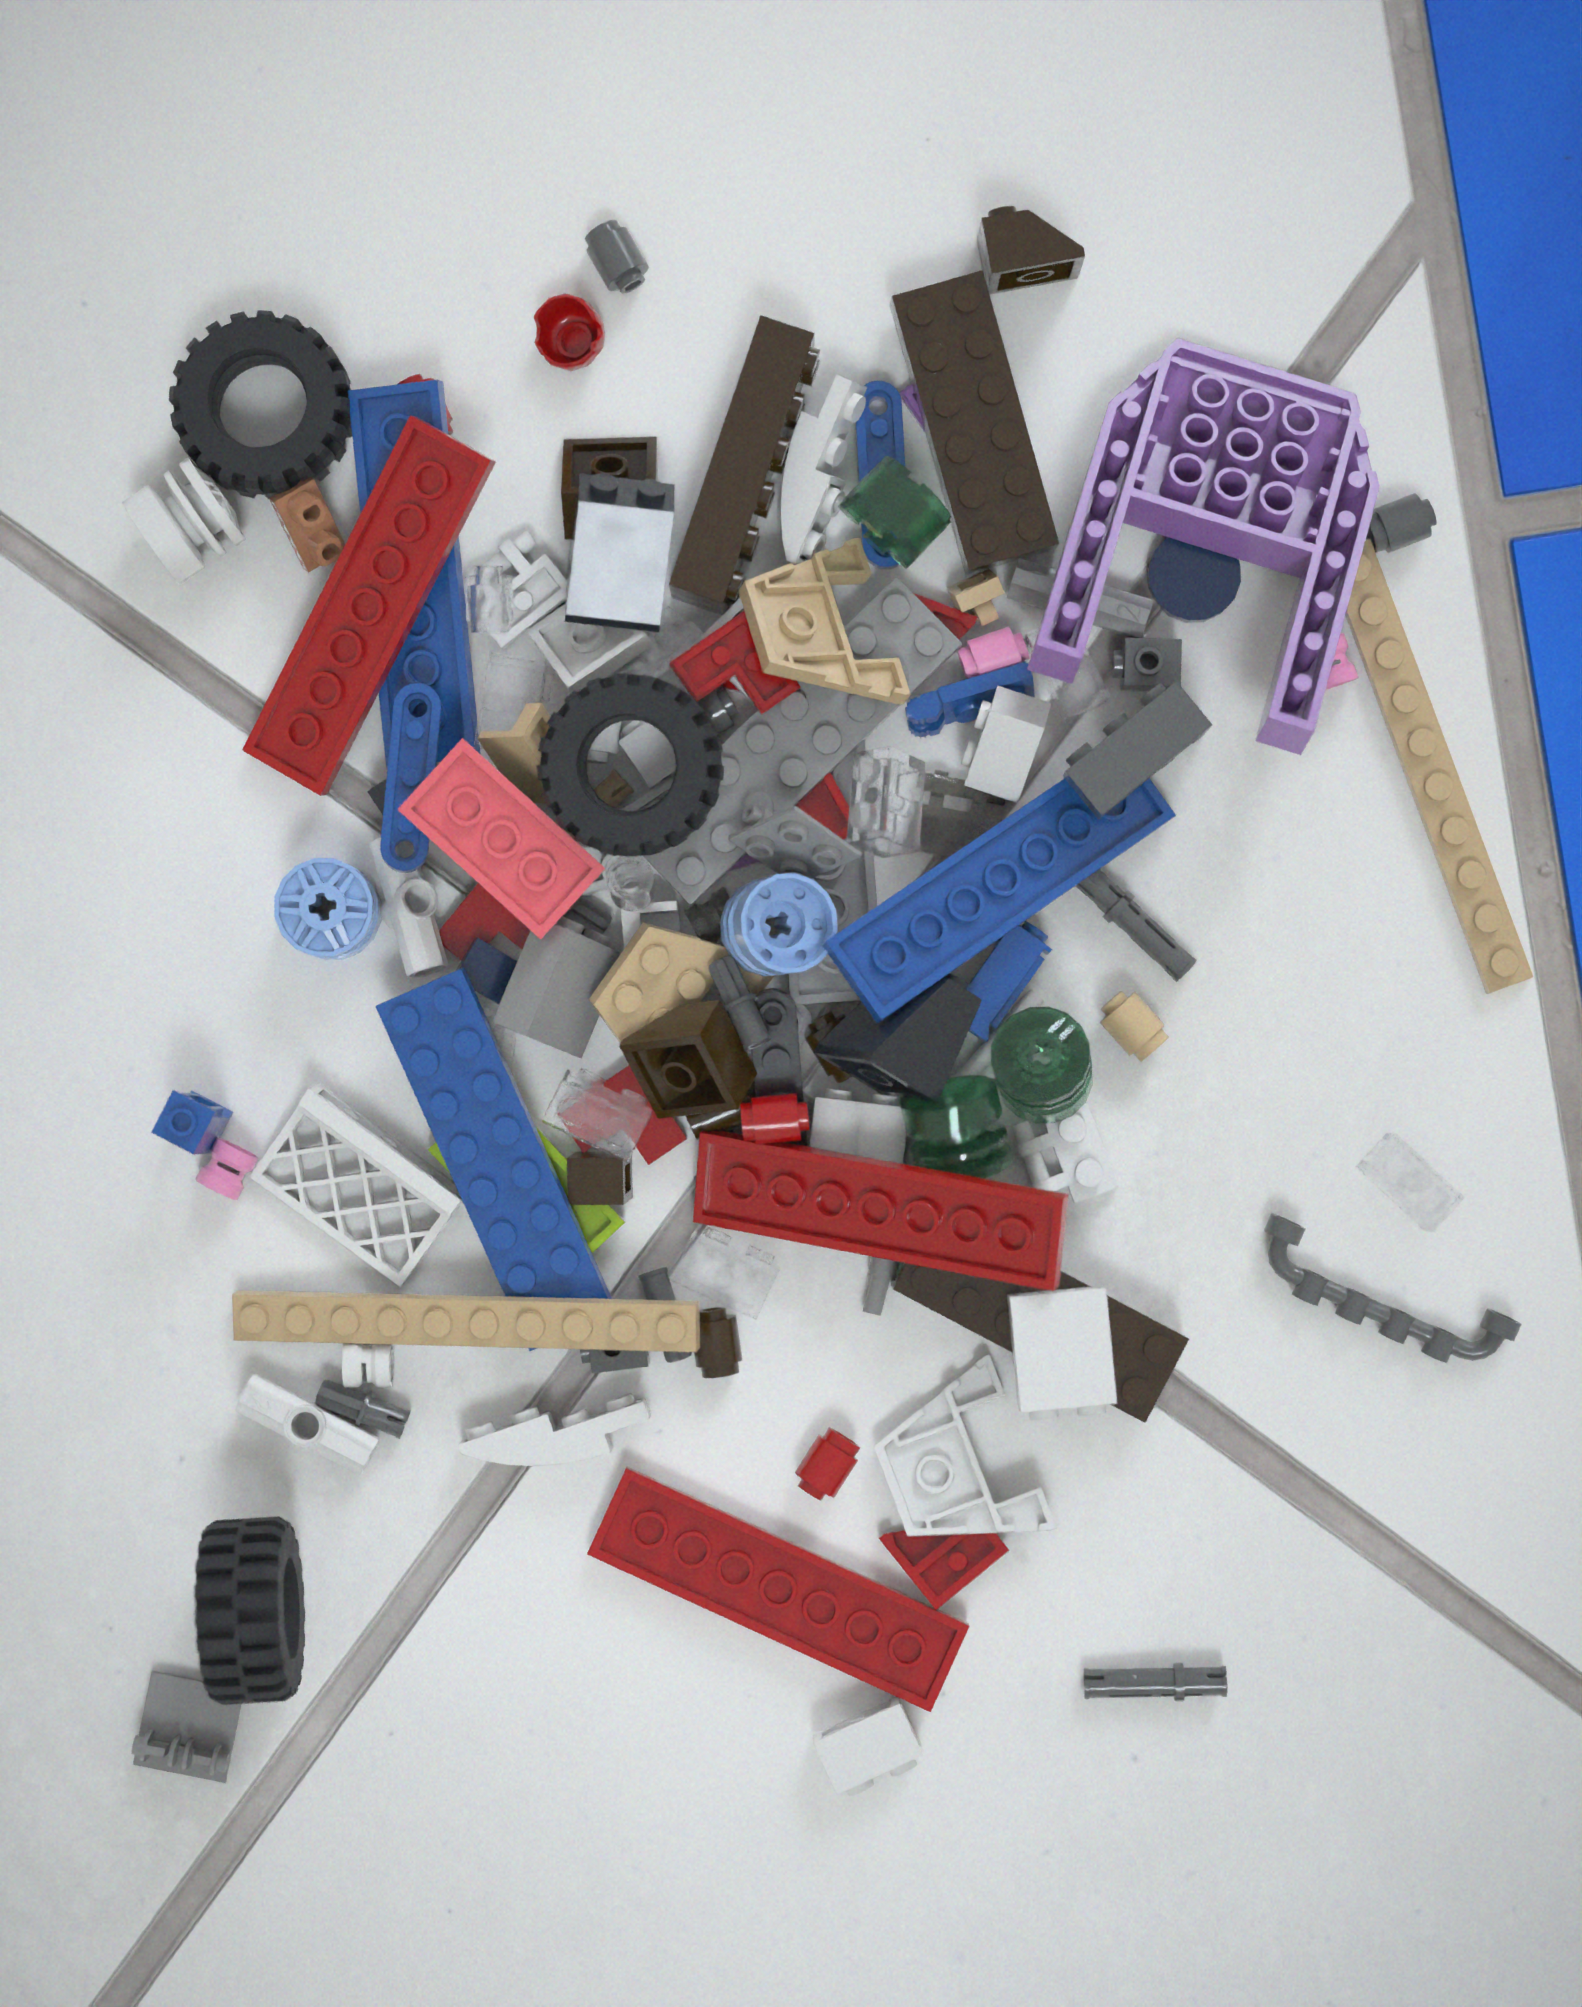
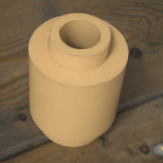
M1120 991L1101 1008L1106 1017L1100 1021V1024L1129 1056L1134 1054L1140 1062L1169 1038L1162 1030L1163 1022L1136 992L1127 997Z

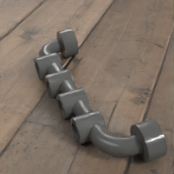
M1271 1213L1264 1228L1266 1233L1272 1235L1268 1247L1269 1263L1279 1277L1295 1285L1292 1295L1318 1306L1321 1297L1338 1304L1335 1314L1358 1325H1361L1365 1316L1381 1323L1378 1333L1401 1344H1404L1408 1335L1424 1342L1421 1352L1444 1363L1448 1362L1451 1354L1471 1361L1485 1359L1498 1350L1504 1339L1514 1341L1522 1325L1520 1322L1502 1313L1487 1308L1479 1325L1487 1330L1485 1336L1476 1342L1466 1341L1447 1330L1432 1326L1397 1308L1387 1306L1363 1293L1344 1287L1313 1271L1294 1265L1288 1259L1286 1251L1289 1243L1295 1246L1299 1245L1306 1230L1303 1226Z

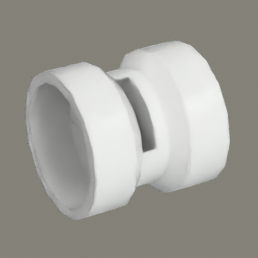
M344 1343L342 1350V1380L344 1388L360 1387L363 1383H373L376 1387H392L394 1381V1345Z

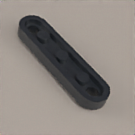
M768 988L756 994L758 999L754 1002L772 1039L752 1049L753 1065L758 1073L754 1079L756 1097L796 1093L798 1103L804 1102L796 1005L792 997L781 989ZM769 1007H776L781 1011L782 1016L776 1022H769L764 1018V1011ZM800 1131L801 1141L786 1143L808 1146L807 1131Z

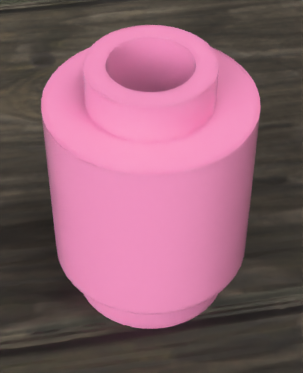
M1009 626L966 641L967 646L957 650L966 679L1030 659L1021 632L1013 635Z

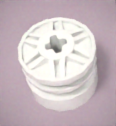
M189 457L179 463L190 481L184 487L181 486L170 471L163 474L172 494L165 500L154 489L146 485L122 502L142 536L179 584H182L205 568L204 561L197 548L205 542L220 557L227 553L216 536L221 530L225 531L236 546L246 540L241 532L236 516L237 513L212 477L197 467Z

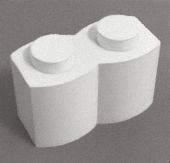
M825 1089L824 1098L814 1097L809 1147L903 1164L909 1108L899 1107L900 1097L872 1094L871 1103L852 1101L853 1092L834 1089Z

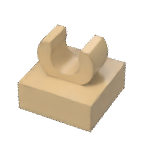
M990 569L947 587L953 605L962 613L971 609L973 615L977 616V622H980L981 626L999 619L991 599L1005 594L998 576Z

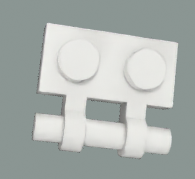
M526 530L513 541L509 538L498 546L500 551L479 568L475 564L465 572L467 578L463 580L465 602L478 592L486 599L472 613L502 650L566 601L567 580L549 557L544 554L531 565L524 558V555L537 545ZM512 565L519 575L497 591L491 584V581Z
M1087 1099L1042 1114L1047 1133L1035 1137L1029 1120L1011 1126L1017 1144L1013 1145L1018 1159L1023 1158L1032 1184H1029L1028 1187L1055 1192L1067 1186L1073 1203L1119 1187ZM1053 1146L1062 1172L1049 1176L1040 1151Z

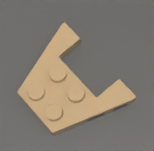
M860 538L848 540L842 547L833 551L825 549L815 553L810 560L797 565L789 563L744 581L738 592L763 673L893 704H904L911 693L900 659H854L831 585L865 584L872 574Z
M643 922L593 992L589 1001L618 1042L621 1043L624 1038L675 1007L701 1002L714 983L709 972V965L720 958L729 956L724 945ZM738 965L751 994H758L760 991L765 990L774 977L759 976L743 970Z

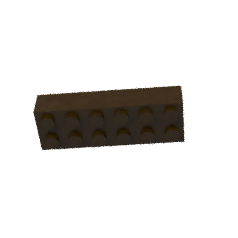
M983 270L893 295L889 305L965 575L1019 560V558L1024 559L1055 550L1060 543Z
M760 315L669 582L673 599L723 615L727 611L728 605H733L740 598L738 591L745 581L743 580L744 573L740 572L743 561L752 563L760 540V536H758L760 528L755 527L758 517L767 519L775 496L773 491L775 484L770 481L774 472L782 475L790 442V439L785 438L789 428L795 430L800 413L804 411L805 404L803 402L805 394L801 393L803 384L812 386L819 367L820 360L818 358L820 350L814 348L815 333Z
M908 1263L903 1264L891 1286L893 1290L1010 1352H1012L1007 1294L1049 1291ZM1061 1271L1059 1287L1056 1290L1091 1287ZM1107 1295L1117 1404L1110 1405L1146 1423L1189 1338Z

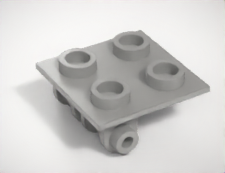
M750 804L742 813V820L745 821L744 829L728 836V840L777 874L796 873L810 879L858 859L862 855L860 851L796 806L774 815L763 805L755 806Z
M152 1671L139 1736H135L131 1753L135 1755L133 1765L226 1783L242 1704L222 1705L208 1697V1692L205 1691L203 1681Z

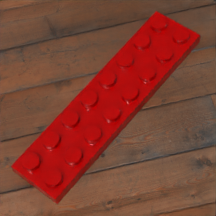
M410 415L242 751L320 796L328 794L496 463L495 460L422 419Z
M703 1130L700 1132L693 1222L1055 1291L1060 1283L1069 1194L786 1142L756 1145L755 1140L744 1141L742 1134L726 1131L705 1132Z
M628 1466L587 1552V1555L928 1712L932 1711L970 1627L969 1623L939 1609L935 1610L934 1607Z

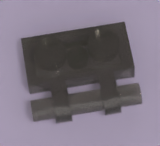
M935 769L934 774L916 770L912 789L930 792L928 805L910 801L901 849L950 857L1002 821L1001 818L985 816L986 803L1004 806L1006 799L965 786L966 780L948 777L949 772ZM948 795L971 800L970 812L943 808L944 796Z

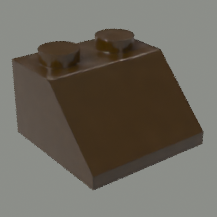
M1003 206L990 210L988 217L981 218L977 245L981 267L990 295L1078 279L1085 259L1084 247L1029 209L1016 211L1015 206Z
M657 437L563 440L561 500L565 540H571L580 473L591 475L608 474L616 478L641 481L653 479L658 481Z
M720 999L679 1005L624 1038L619 1044L658 1119L736 1110L739 1108L758 1074L747 1052L744 1050L743 1044Z

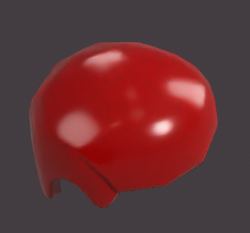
M566 293L550 297L535 312L533 319L535 320L537 330L534 343L540 354L544 356L551 366L567 371L577 370L589 366L601 352L605 340L604 323L592 305L583 298Z

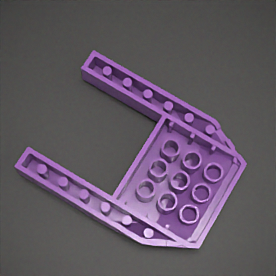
M1177 338L1163 351L1162 356L1155 363H1150L1138 375L1137 380L1123 393L1120 391L1108 404L1027 670L1073 684L1083 659L1122 524H1128L1300 578L1255 741L1301 755L1315 731L1380 488L1377 473L1372 471L1367 452L1369 442L1366 430L1361 426L1359 420L1361 411L1357 395Z

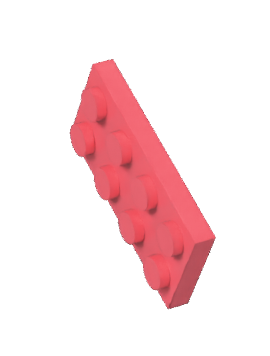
M463 738L397 809L539 939L545 936L606 869Z

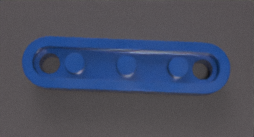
M872 381L864 385L867 387L864 394L866 404L861 417L855 422L862 545L867 561L871 565L879 569H892L899 566L905 560L910 543L902 400L898 390L890 383ZM875 400H881L886 404L887 410L881 415H875L870 411L869 405ZM881 539H889L894 543L895 548L889 554H882L877 549V543Z
M412 683L404 686L397 693L393 705L380 851L386 865L400 873H410L419 869L425 863L429 852L430 839L397 810L437 766L442 712L441 701L436 691L423 683ZM414 702H422L427 706V711L423 716L414 717L409 713V708ZM404 841L410 842L414 846L412 855L407 858H402L396 854L397 845Z

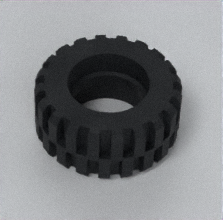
M258 310L256 317L249 318L243 311L231 314L232 322L221 326L218 321H215L207 326L206 330L209 332V335L199 342L194 337L186 346L190 355L185 362L182 360L177 361L173 374L177 377L176 386L169 387V402L174 407V412L170 414L172 426L180 437L179 443L187 455L201 470L210 475L216 484L226 490L230 488L236 490L241 496L255 498L257 494H261L269 499L276 494L293 488L300 480L304 481L309 477H317L321 482L330 474L327 467L333 460L340 462L347 451L343 446L346 437L352 438L350 400L348 398V390H351V381L332 347L312 327H304L299 319L287 314L282 319L277 318L272 311ZM261 365L282 366L295 374L305 390L307 403L301 422L288 437L276 444L265 447H249L239 443L228 434L221 420L220 407L225 391L237 376L248 369Z
M620 673L613 674L612 677L597 678L587 682L586 687L578 692L573 691L563 700L565 704L558 712L554 711L546 723L549 725L545 738L541 737L538 751H541V763L537 765L538 780H542L544 792L541 794L546 806L552 809L556 816L555 821L563 830L569 831L579 843L599 850L600 853L627 857L649 856L661 853L671 847H676L686 841L690 834L695 830H699L707 820L706 816L711 808L715 807L720 795L718 790L720 782L724 777V766H722L721 758L723 749L720 738L717 737L712 720L688 693L671 683L653 676ZM628 720L646 722L661 731L670 742L676 761L674 780L665 796L654 805L638 811H624L605 803L593 790L587 774L588 753L597 736L607 727Z
M279 1516L215 1520L202 1531V1540L198 1544V1560H196L194 1618L197 1633L196 1646L199 1653L200 1674L203 1675L205 1691L208 1692L210 1699L222 1705L286 1701L298 1692V1686L302 1679L301 1670L304 1665L303 1651L305 1647L304 1582L302 1581V1563L299 1557L298 1540L295 1539L294 1527L291 1526L290 1522Z

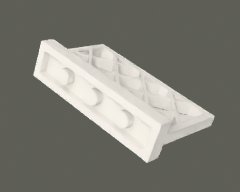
M318 1083L307 1089L298 1102L299 1106L249 1177L401 1287L463 1201L452 1179ZM304 1116L320 1127L323 1145L299 1148L296 1128ZM330 1135L340 1142L331 1143ZM289 1139L291 1150L281 1151ZM348 1147L358 1154L361 1172L337 1176L332 1150ZM324 1151L329 1177L305 1181L300 1155ZM292 1156L296 1182L280 1184L265 1173L274 1159ZM368 1162L378 1170L369 1171ZM387 1175L394 1180L399 1200L375 1203L370 1177ZM362 1179L367 1205L343 1208L338 1182ZM330 1184L334 1210L318 1212L309 1205L306 1187ZM298 1189L299 1197L289 1190ZM406 1190L416 1197L407 1198ZM425 1203L440 1214L431 1228L413 1231L408 1205ZM400 1206L404 1232L381 1236L376 1210ZM368 1211L372 1237L355 1239L347 1233L344 1215ZM336 1216L337 1225L327 1217ZM425 1236L416 1248L414 1238ZM406 1239L409 1259L401 1271L385 1260L382 1242ZM374 1244L375 1252L365 1245Z

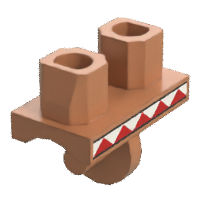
M309 477L304 481L300 480L293 488L269 498L304 570L309 573L319 566H328L338 560L345 542L314 478Z

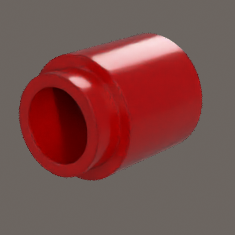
M796 1093L752 1097L750 1103L740 1104L744 1141L755 1140L756 1145L801 1141L800 1131L810 1130L807 1102L798 1103Z
M829 1427L824 1436L820 1434L817 1436L796 1469L795 1474L801 1478L798 1487L822 1501L825 1494L835 1498L858 1462L855 1456L861 1447L845 1435Z

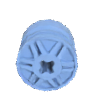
M313 858L296 865L281 880L274 897V917L281 935L295 949L323 960H343L361 953L374 940L382 922L380 914L381 899L375 885L360 870L334 858ZM324 896L327 900L336 903V909L329 911L328 920L324 916L315 913V907L322 905L321 897Z
M796 873L775 874L755 879L739 887L726 902L720 920L721 939L729 956H732L743 970L759 976L799 973L819 964L828 954L826 949L822 947L823 943L837 934L838 930L836 909L828 892L813 879ZM776 918L773 926L779 932L769 936L771 927L765 921L766 919Z

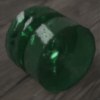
M1029 1007L1011 1015L998 1028L991 1044V1066L996 1088L1003 1104L1017 1117L1035 1124L1056 1123L1073 1116L1086 1103L1093 1086L1090 1043L1082 1026L1068 1013L1055 1008ZM1039 1053L1042 1057L1049 1056L1050 1062L1043 1065L1039 1060L1033 1061V1055Z
M983 1075L950 1077L947 1079L938 1102L904 1097L899 1101L907 1136L916 1140L910 1147L913 1161L916 1162L914 1166L986 1179L1000 1173L1009 1167L1013 1161L1011 1147L1006 1142L1008 1139L1006 1127L996 1122L1003 1114L997 1084L993 1078Z

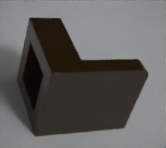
M577 1151L567 1158L569 1203L571 1205H624L633 1198L632 1151H586L585 1153Z

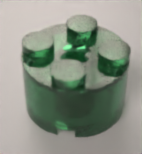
M884 456L849 492L838 507L856 525L863 524L868 530L863 537L877 552L884 555L888 551L897 563L908 569L946 529L952 517L945 505L924 483L919 486L908 477L911 473L909 469L897 460Z

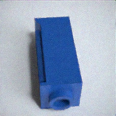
M1025 921L1022 927L1017 926L1004 935L967 986L966 990L982 999L969 1032L983 1042H987L989 1039V1026L993 1029L997 1028L1045 959L1040 954L1043 952L1045 955H1048L1052 951L1049 946L1044 944L1048 936L1031 923Z
M172 1090L151 1133L193 1155L211 1154L210 1149L217 1137H221L233 1111L194 1091L179 1093Z

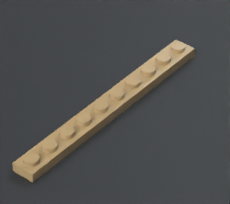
M1370 539L1365 540L1345 616L1486 994L1492 993L1534 976Z
M238 1290L232 1294L233 1334L235 1341L697 1352L700 1348L699 1301Z

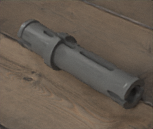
M1101 869L1075 886L1105 913L1102 917L1108 923L1113 921L1128 934L1175 982L1181 979L1196 963L1197 960L1184 950L1133 901L1135 896L1129 890L1124 892Z
M1173 1663V1668H1084V1699L1174 1697V1701H1184V1698L1187 1696L1227 1697V1677H1225L1227 1670L1226 1666L1184 1668L1183 1663Z

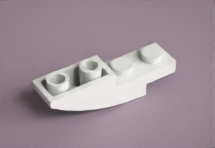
M837 374L819 416L816 417L801 411L785 462L781 492L782 539L786 560L796 565L810 560L815 553L823 551L825 548L826 535L824 533L831 517L833 518L839 513L845 499L843 489L846 481L831 475L833 467L838 466L843 460L847 450L846 436L852 423L857 422L861 417L866 404L864 394L867 387Z
M631 1393L606 1402L608 1411L590 1416L588 1409L566 1415L561 1418L563 1426L556 1428L551 1411L539 1414L538 1408L535 1406L510 1415L512 1424L498 1429L494 1428L493 1422H488L466 1430L468 1439L461 1441L458 1444V1448L462 1455L506 1465L543 1466L571 1463L611 1453L613 1447L608 1433L649 1420L651 1413L646 1399L642 1398L635 1401Z

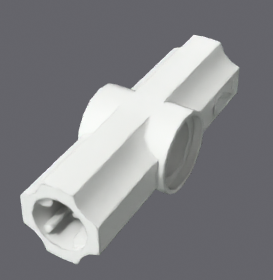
M381 837L376 838L370 843V847L384 893V898L380 905V914L384 923L395 932L407 977H412V979L425 977L445 970L449 965L434 916L439 903L435 888L428 881L424 880L421 867L410 873H400L389 868L381 855ZM407 841L399 843L396 847V854L402 858L411 856L414 851V846ZM405 899L411 903L413 911L407 906Z
M257 1374L252 1375L234 1410L286 1437L294 1446L308 1448L360 1476L369 1463L380 1440L379 1437L328 1412L327 1409L317 1406L315 1402H309ZM301 1412L312 1413L317 1418L319 1429L315 1436L307 1437L298 1431L296 1420Z

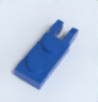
M1022 662L937 688L938 690L921 694L918 698L915 696L914 699H910L907 707H905L906 717H908V730H910L911 735L914 734L915 737H920L921 739V737L926 738L927 735L934 736L939 734L945 724L972 722L977 719L983 700L992 703L997 686L1035 698L1033 675L1031 671L1027 670L1028 663Z

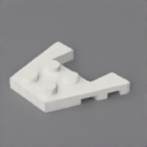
M990 1354L982 1357L958 1379H955L939 1395L923 1408L916 1411L874 1446L908 1537L1037 1532L1057 1529L1041 1487L994 1504L961 1419V1412L1005 1396Z

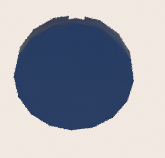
M1167 537L1153 552L1147 568L1148 589L1152 598L1161 607L1160 609L1169 617L1186 623L1205 622L1221 614L1235 599L1241 583L1240 562L1237 558Z

